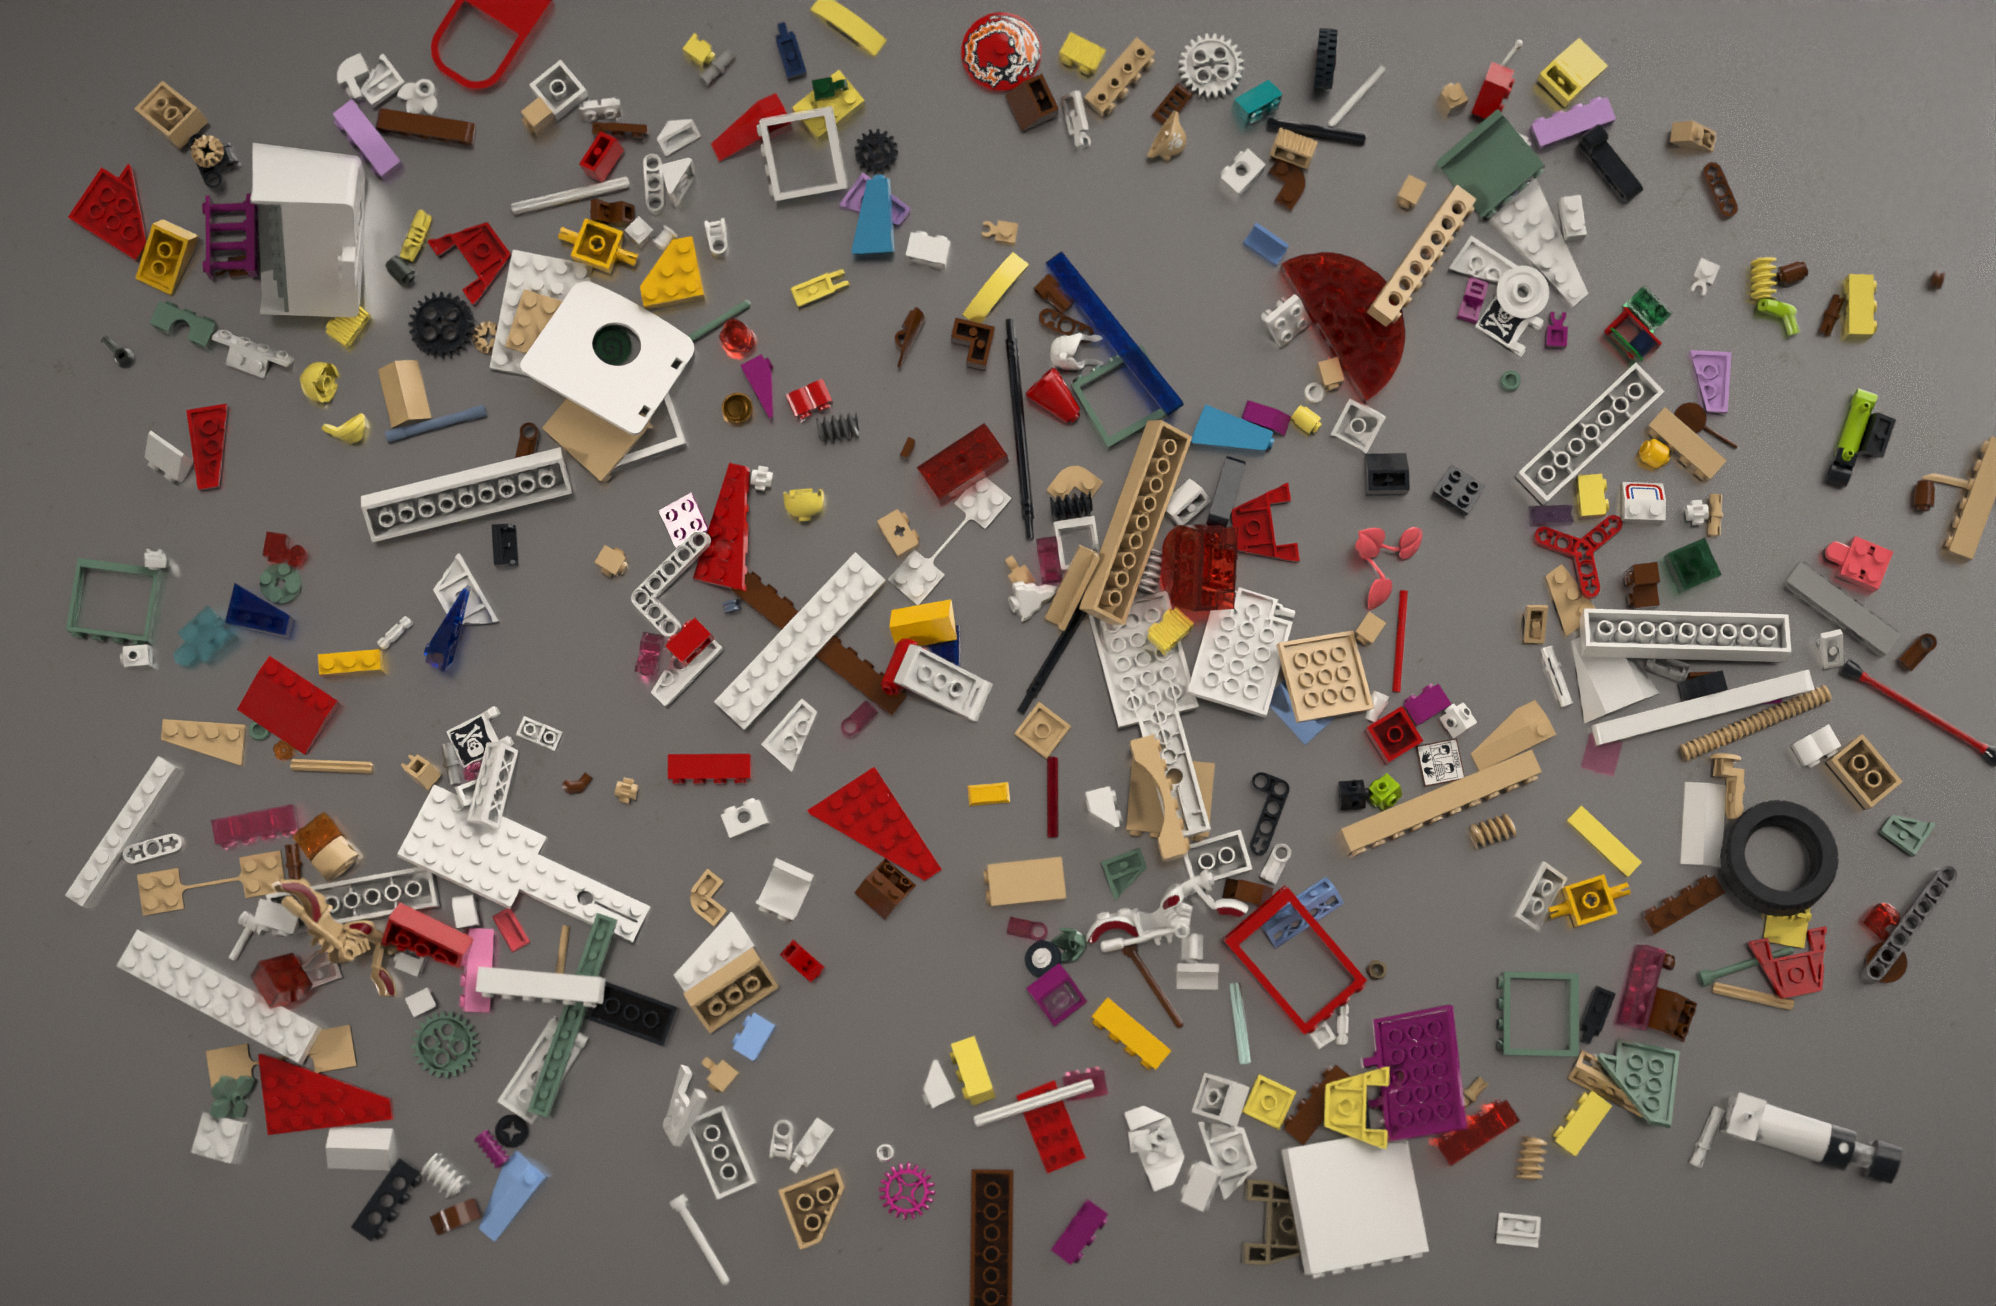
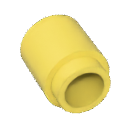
M1301 405L1291 417L1294 423L1308 434L1311 432L1316 433L1322 425L1320 422L1321 417L1309 408H1304Z

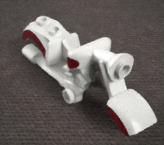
M1206 868L1201 872L1200 876L1194 877L1181 885L1179 883L1170 885L1161 900L1160 907L1152 913L1139 912L1138 908H1134V910L1122 908L1117 910L1118 913L1109 914V912L1097 914V919L1089 928L1085 941L1094 943L1105 931L1110 929H1122L1134 936L1127 939L1119 937L1102 941L1100 947L1101 951L1105 953L1120 950L1124 946L1145 942L1153 938L1155 943L1160 945L1162 936L1167 937L1168 943L1172 942L1173 934L1181 939L1187 938L1190 934V918L1194 901L1186 897L1195 892L1202 897L1212 910L1215 908L1220 915L1243 917L1248 910V905L1235 899L1214 901L1204 890L1212 891L1211 885H1215L1213 873H1209Z

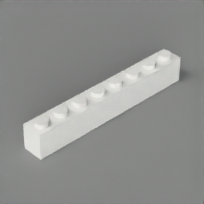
M159 756L156 758L65 896L82 907H89L123 856L124 849L131 844L179 772V768Z

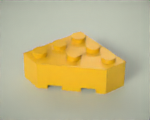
M693 236L673 239L640 285L643 306L646 310L705 300Z

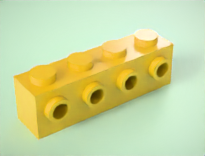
M1108 997L1091 1016L1094 1019L1092 1023L1100 1030L1105 1028L1110 1032L1108 1037L1117 1044L1119 1041L1126 1046L1124 1050L1132 1057L1137 1055L1141 1058L1142 1061L1140 1063L1149 1071L1151 1068L1156 1070L1172 1051Z

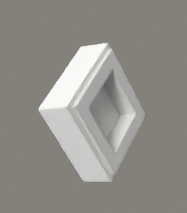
M1326 1021L1320 1023L1319 1027L1309 1034L1318 1049L1336 1039Z

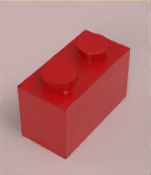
M600 131L579 165L587 176L603 183L624 149L616 138Z
M694 617L692 620L685 622L682 630L678 634L672 635L665 646L687 667L715 638Z

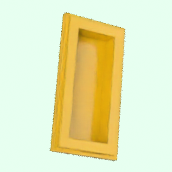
M1008 782L967 786L969 806L1010 803Z

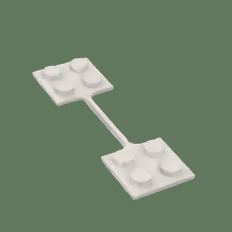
M980 473L954 503L965 512V520L931 558H924L914 549L889 577L888 581L915 604L920 605L945 576L933 563L939 554L968 521L974 520L986 529L1012 498Z

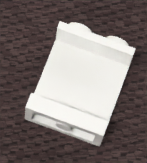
M776 858L764 889L756 901V905H759L758 910L770 914L772 911L778 914V919L787 923L789 920L795 921L815 876Z

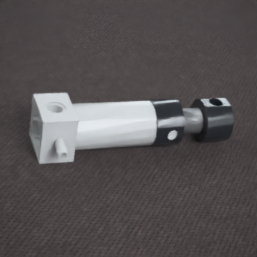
M1740 1092L1730 1094L1719 1133L1747 1142L1755 1141L1842 1171L1847 1168L1849 1163L1864 1167V1176L1887 1184H1892L1902 1158L1901 1147L1875 1140L1872 1146L1856 1142V1132L1766 1104L1767 1101Z

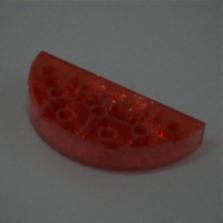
M1333 252L1303 254L1281 263L1280 271L1293 292L1300 298L1307 314L1334 357H1338L1342 370L1364 405H1366L1388 385L1397 370L1404 351L1406 330L1402 308L1399 311L1401 313L1399 319L1387 326H1384L1367 313L1387 281L1378 272L1365 265L1364 262ZM1389 299V303L1395 306L1394 301Z

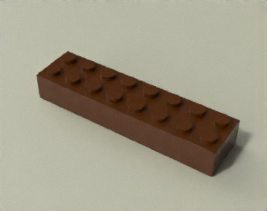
M972 1169L970 1306H1012L1013 1170Z

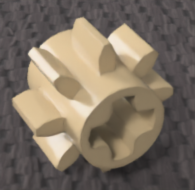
M624 777L623 782L617 781L615 796L619 797V802L629 804L630 799L635 800L638 785L634 784V780Z

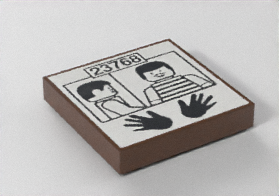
M1457 738L1416 746L1424 787L1453 782L1465 777Z

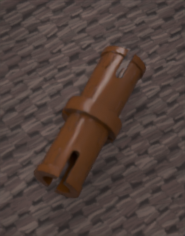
M1833 294L1829 308L1823 314L1825 317L1818 332L1820 334L1824 332V336H1831L1835 322L1840 318L1839 313L1845 302L1844 297L1839 298L1840 295Z
M298 843L284 845L287 860L285 868H288V876L292 880L301 879L300 866H302V862L299 861Z

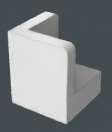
M428 987L405 998L415 1018L424 1015V1012L436 1007L431 990Z

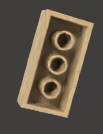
M752 947L684 992L683 995L707 1031L712 1033L779 988V986Z

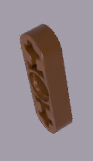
M1710 162L1703 168L1702 176L1719 215L1725 219H1730L1738 211L1737 202L1721 166L1718 163ZM1709 168L1716 170L1715 179L1718 180L1720 178L1721 180L1711 184L1714 181V177L1712 174L1708 175ZM1718 185L1725 188V194L1722 196L1715 193L1714 189ZM1727 196L1729 197V199L1726 200L1727 206L1733 207V209L1730 211L1731 213L1723 210L1726 206L1724 201H1722L1721 203L1719 202L1720 200L1725 199Z
M1043 309L1039 314L1040 325L1059 335H1072L1075 332L1076 325L1079 326L1078 331L1084 333L1087 330L1089 336L1094 335V331L1090 326L1053 309ZM1051 314V318L1057 321V317L1061 318L1058 321L1057 328L1053 327L1055 322L1048 321V323H1045L1043 315ZM1065 321L1072 324V329L1069 332L1061 330L1060 325ZM1081 340L1079 344L1088 345L1092 341Z

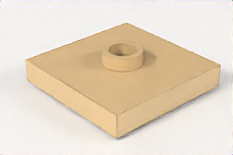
M1038 702L1014 735L1047 760L1072 726Z

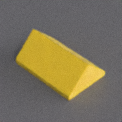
M951 599L891 610L889 628L895 645L902 638L918 642L916 646L957 640Z

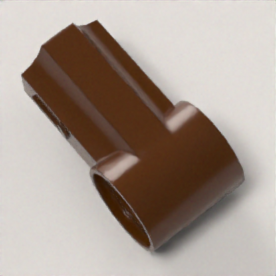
M1047 274L1034 287L1035 292L1045 301L1048 300L1061 314L1066 313L1075 303L1060 288V284L1050 274Z
M527 422L521 426L515 458L535 454L537 441L541 434L540 429L535 424ZM530 427L534 428L535 434L530 438L526 437V430Z
M1929 633L1919 635L1915 642L1898 659L1900 664L1912 672L1927 654L1937 646L1935 636ZM1923 638H1927L1930 641L1929 648L1922 646L1921 640Z

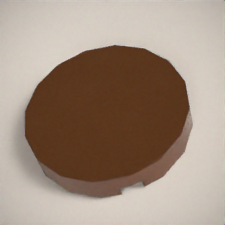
M1884 942L1870 948L1866 954L1865 966L1868 965ZM1904 951L1885 976L1878 982H1895L1904 975L1908 965L1907 956ZM1882 952V958L1885 961H1890V955L1887 952ZM1870 968V975L1877 978L1878 971Z

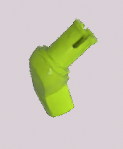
M1762 298L1759 301V311L1783 319L1788 336L1800 333L1795 317L1797 310L1793 305L1768 298Z

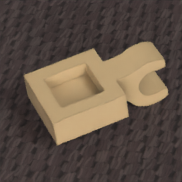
M1012 555L1005 559L1006 564L1012 571L1008 575L1012 583L1023 581L1025 584L1036 582L1025 564L1019 567Z

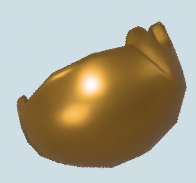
M738 392L728 395L723 400L721 407L724 417L736 424L748 420L753 411L750 398Z

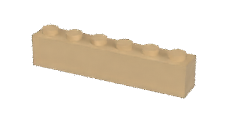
M1993 436L1988 438V440H1984L1980 451L1983 454L1981 459L1976 460L1973 468L1976 473L1974 478H1970L1966 487L1969 490L1967 497H1963L1960 502L1959 508L1962 509L1961 513L1955 517L1952 527L1955 528L1952 536H1948L1945 546L1948 547L1946 553L1968 561L1974 557L1996 498V437Z

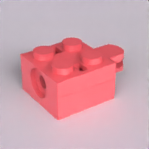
M1857 536L1850 539L1848 546L1839 542H1832L1825 549V557L1832 562L1840 564L1835 577L1871 592L1879 589L1893 555V551Z

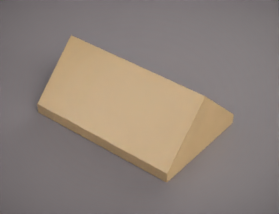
M418 360L394 361L378 369L392 429L432 419Z

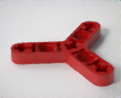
M1610 515L1581 539L1543 526L1536 530L1534 541L1540 547L1574 558L1581 593L1587 599H1594L1600 592V582L1594 553L1621 531L1623 522L1619 516ZM1610 522H1612V523L1617 522V525H1616V528H1617V529H1615L1614 527H1612V528H1611L1610 530H1608V532L1606 533L1605 529L1608 528ZM1543 532L1546 533L1547 537L1544 541L1540 540L1541 536H1539ZM1594 533L1602 534L1603 541L1599 543L1593 541L1592 535ZM1553 535H1554V536H1556V538L1554 539V542H1553V545H1552V544H1550L1551 541H1552V540H1550V539H1552V538H1553ZM1563 538L1568 541L1569 545L1567 548H1560L1557 541ZM1580 546H1583L1584 549H1587V551L1585 552V560H1582V553L1580 551H1577L1579 550ZM1589 565L1592 568V573L1588 575L1583 574L1581 566ZM1588 579H1591V587L1596 588L1593 591V594L1590 593L1589 590H1586L1588 587Z

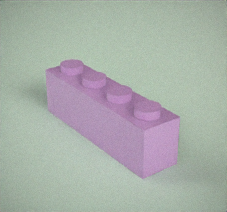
M1596 97L1584 106L1580 103L1571 107L1570 111L1564 112L1560 110L1553 113L1550 118L1545 119L1541 117L1534 120L1529 130L1537 150L1540 151L1582 136L1597 124L1603 128L1614 124L1616 117L1608 97L1603 99Z
M352 99L333 113L336 119L333 121L340 131L343 129L348 134L346 139L352 146L357 145L360 149L358 154L364 162L368 160L371 163L372 167L370 169L377 178L381 176L385 181L403 167L399 158Z

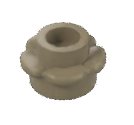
M1373 960L1367 966V973L1372 980L1383 979L1386 976L1387 966L1384 962Z

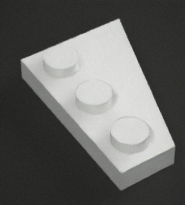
M1470 236L1448 270L1498 283L1501 276L1507 270L1517 265L1473 236Z
M801 698L760 745L792 772L817 711Z

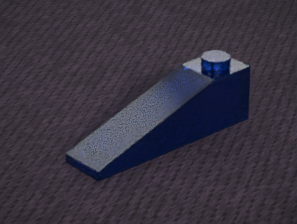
M469 585L462 589L424 650V655L427 656L425 662L443 672L454 664L471 590Z

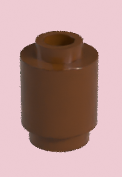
M1797 260L1778 267V272H1776L1777 279L1784 286L1804 280L1808 276L1805 262Z
M1926 480L1917 481L1913 505L1917 507V510L1930 511V508L1934 507L1936 491L1934 482Z

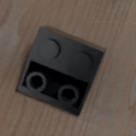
M1406 453L1365 454L1366 495L1407 494L1409 492V466Z

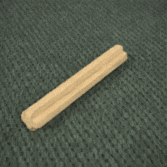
M292 759L290 765L293 771L372 773L373 770L371 762Z
M1718 982L1713 984L1712 992L1714 994L1792 1010L1794 1007V999L1791 998L1780 999L1778 995Z

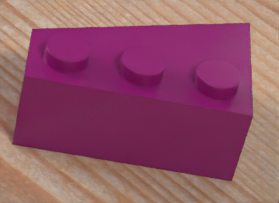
M1086 1199L1053 1245L1051 1251L1070 1265L1073 1262L1077 1264L1084 1255L1081 1252L1086 1245L1089 1247L1096 1238L1094 1233L1098 1228L1102 1230L1108 1219L1106 1217L1108 1213L1089 1199Z

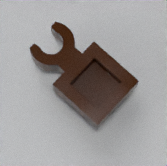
M247 256L228 257V261H243ZM229 269L215 273V276L218 278H222L228 273L231 279L250 277L244 269Z

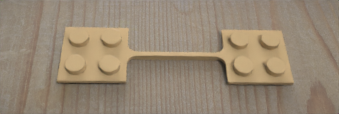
M281 851L239 857L241 874L238 877L188 886L181 884L178 868L139 874L137 879L142 914L145 916L184 909L182 897L184 890L238 880L243 883L245 898L278 893L274 890L273 883L285 880Z
M350 1025L321 1030L308 1053V1056H311L313 1059L316 1073L356 1066ZM247 1044L206 1051L211 1088L215 1083L219 1082L221 1076H231L235 1080L241 1075L252 1077L253 1066L259 1064V1061H252L250 1059ZM286 1056L276 1057L281 1060L289 1059Z

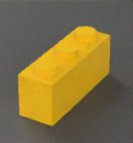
M380 649L318 654L319 675L325 678L383 673V652Z

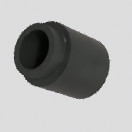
M395 255L385 264L387 272L400 285H408L415 279V270L402 257L399 258Z

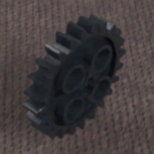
M442 291L439 297L433 292L432 299L425 295L426 302L418 301L420 307H413L416 314L409 315L414 320V322L408 323L410 327L414 328L409 331L411 335H415L412 341L414 343L418 342L417 347L419 349L424 347L423 352L425 354L431 350L432 357H435L437 352L440 358H443L444 352L451 357L452 350L458 354L459 346L465 349L464 341L471 342L467 336L474 335V332L469 329L475 327L473 322H469L474 319L472 314H468L471 308L465 307L467 303L464 300L459 303L460 297L458 295L453 299V295L450 292L447 294V297H445ZM454 310L457 312L453 319H448L447 315L450 311ZM430 311H436V316L433 319L427 318ZM441 321H444V323L447 325H442V328L440 329L438 325L441 324ZM425 323L436 324L424 326ZM429 331H436L434 338L427 339ZM449 331H456L454 338H447Z

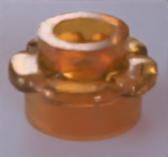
M280 740L274 745L273 751L276 758L287 760L292 756L294 747Z

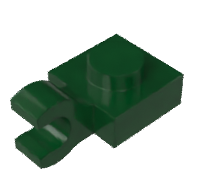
M832 77L812 80L815 102L834 99L835 92L849 90L846 79L833 82Z

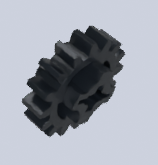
M878 128L876 133L869 129V135L862 133L863 140L857 139L859 146H856L854 150L859 153L855 155V158L861 159L859 166L866 165L865 171L873 168V173H876L877 169H880L883 173L885 166L891 169L890 162L896 163V158L893 156L898 155V150H894L898 147V144L896 142L892 143L894 137L893 135L887 137V131L881 134ZM885 143L888 144L890 153L884 148ZM880 148V152L873 154V150ZM863 149L869 154L868 159L864 157Z

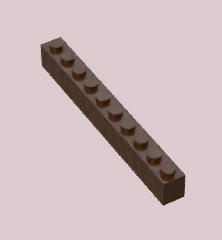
M753 571L751 573L747 572L745 574L746 592L731 589V592L779 630H782L799 611L792 607L794 603L784 596L783 599L776 594L778 591L770 584L765 586L761 583L762 578ZM834 635L814 657L893 718L908 699L907 695H905L907 691L904 689L897 695L886 694L881 686L884 673L881 671L878 674L873 670L875 666L866 659L864 661L860 660L857 657L858 653L851 647L846 649L841 645L842 640Z

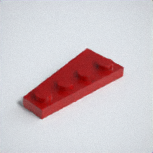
M227 403L186 410L199 491L220 487L228 410Z

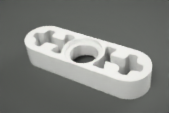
M168 834L135 843L124 849L123 858L128 863L137 864L177 853L183 848V839L177 834ZM171 838L178 841L175 844L176 848L173 849L172 846L164 847L166 851L163 852L161 840H163L164 844L170 843ZM151 843H156L159 847L158 852L154 855L148 852V846ZM140 846H143V852L146 855V857L143 858V854L136 855L135 860H133V858L128 857V854L131 853V849L138 852L142 851Z

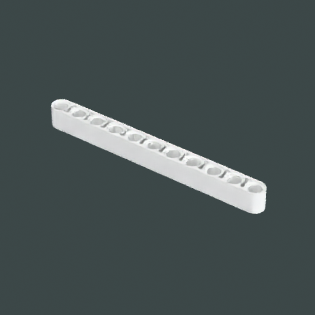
M1804 670L1592 725L1591 729L1596 746L1815 689L1810 671Z

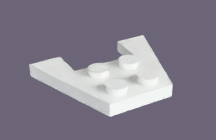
M680 1065L668 1113L663 1122V1129L672 1145L681 1147L707 1100L703 1091L694 1089L689 1100L685 1092L692 1077V1072L685 1065Z

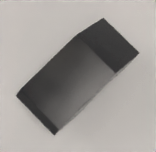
M1723 670L1679 682L1683 702L1728 690Z

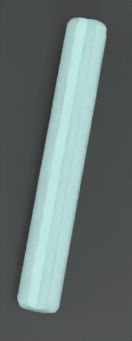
M1234 982L1230 984L1239 1063L1243 1065L1249 1064L1251 1058L1241 983Z

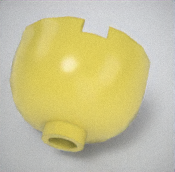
M314 362L308 365L300 376L303 393L310 400L320 403L329 402L334 397L338 384L334 385L335 377L338 378L337 368L334 364L326 362Z
M812 489L789 490L790 494L786 491L783 492L784 505L787 512L792 516L799 517V521L811 520V516L817 515L824 505V490L818 489V493H813Z

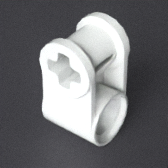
M721 218L720 221L714 222L704 221L712 256L717 259L725 258L729 253L725 219ZM717 244L724 245L721 251H715L714 247Z
M780 1120L775 1124L769 1158L781 1157L787 1158L788 1161L791 1160L793 1125L790 1121ZM780 1124L788 1125L789 1133L787 1135H781L778 1132Z

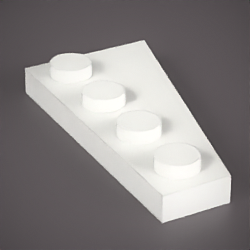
M713 640L687 667L673 655L670 664L663 671L651 694L667 708L724 650L723 647Z

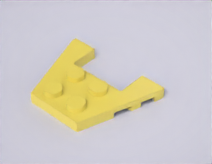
M1389 1067L1325 1084L1324 1127L1376 1147L1387 1149V1130L1366 1129L1365 1126L1367 1085L1389 1086Z

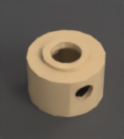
M340 836L325 846L314 857L311 864L327 882H330L347 871L359 854L343 836Z

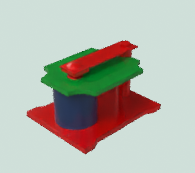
M1626 306L1623 308L1622 313L1604 329V333L1609 335L1627 353L1630 359H1634L1635 356L1641 362L1644 360L1643 357L1654 346L1659 348L1662 344ZM1626 318L1641 331L1629 343L1615 330ZM1612 333L1630 352H1627L1610 334Z

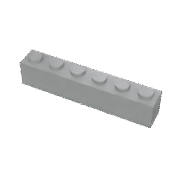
M1799 562L1783 582V585L1881 657L1887 655L1901 636L1897 633V628L1889 623L1886 625L1880 620L1881 617L1877 613L1867 611L1863 608L1864 604L1857 599L1852 600L1841 587L1836 588L1833 586L1828 577L1822 574L1818 575L1810 564Z

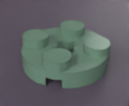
M286 563L270 565L259 578V586L263 596L273 603L282 605L288 604L297 598L302 584L299 573ZM278 579L286 581L283 584V589L275 587Z

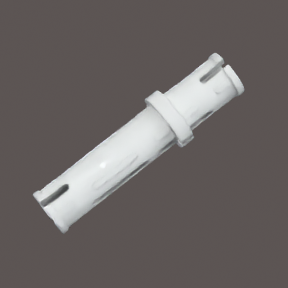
M1553 646L1540 649L1546 664L1545 670L1549 672L1560 707L1573 704L1560 669L1561 663L1557 661Z
M1713 1106L1699 1141H1696V1148L1689 1164L1702 1169L1708 1152H1711V1145L1726 1113L1725 1110Z

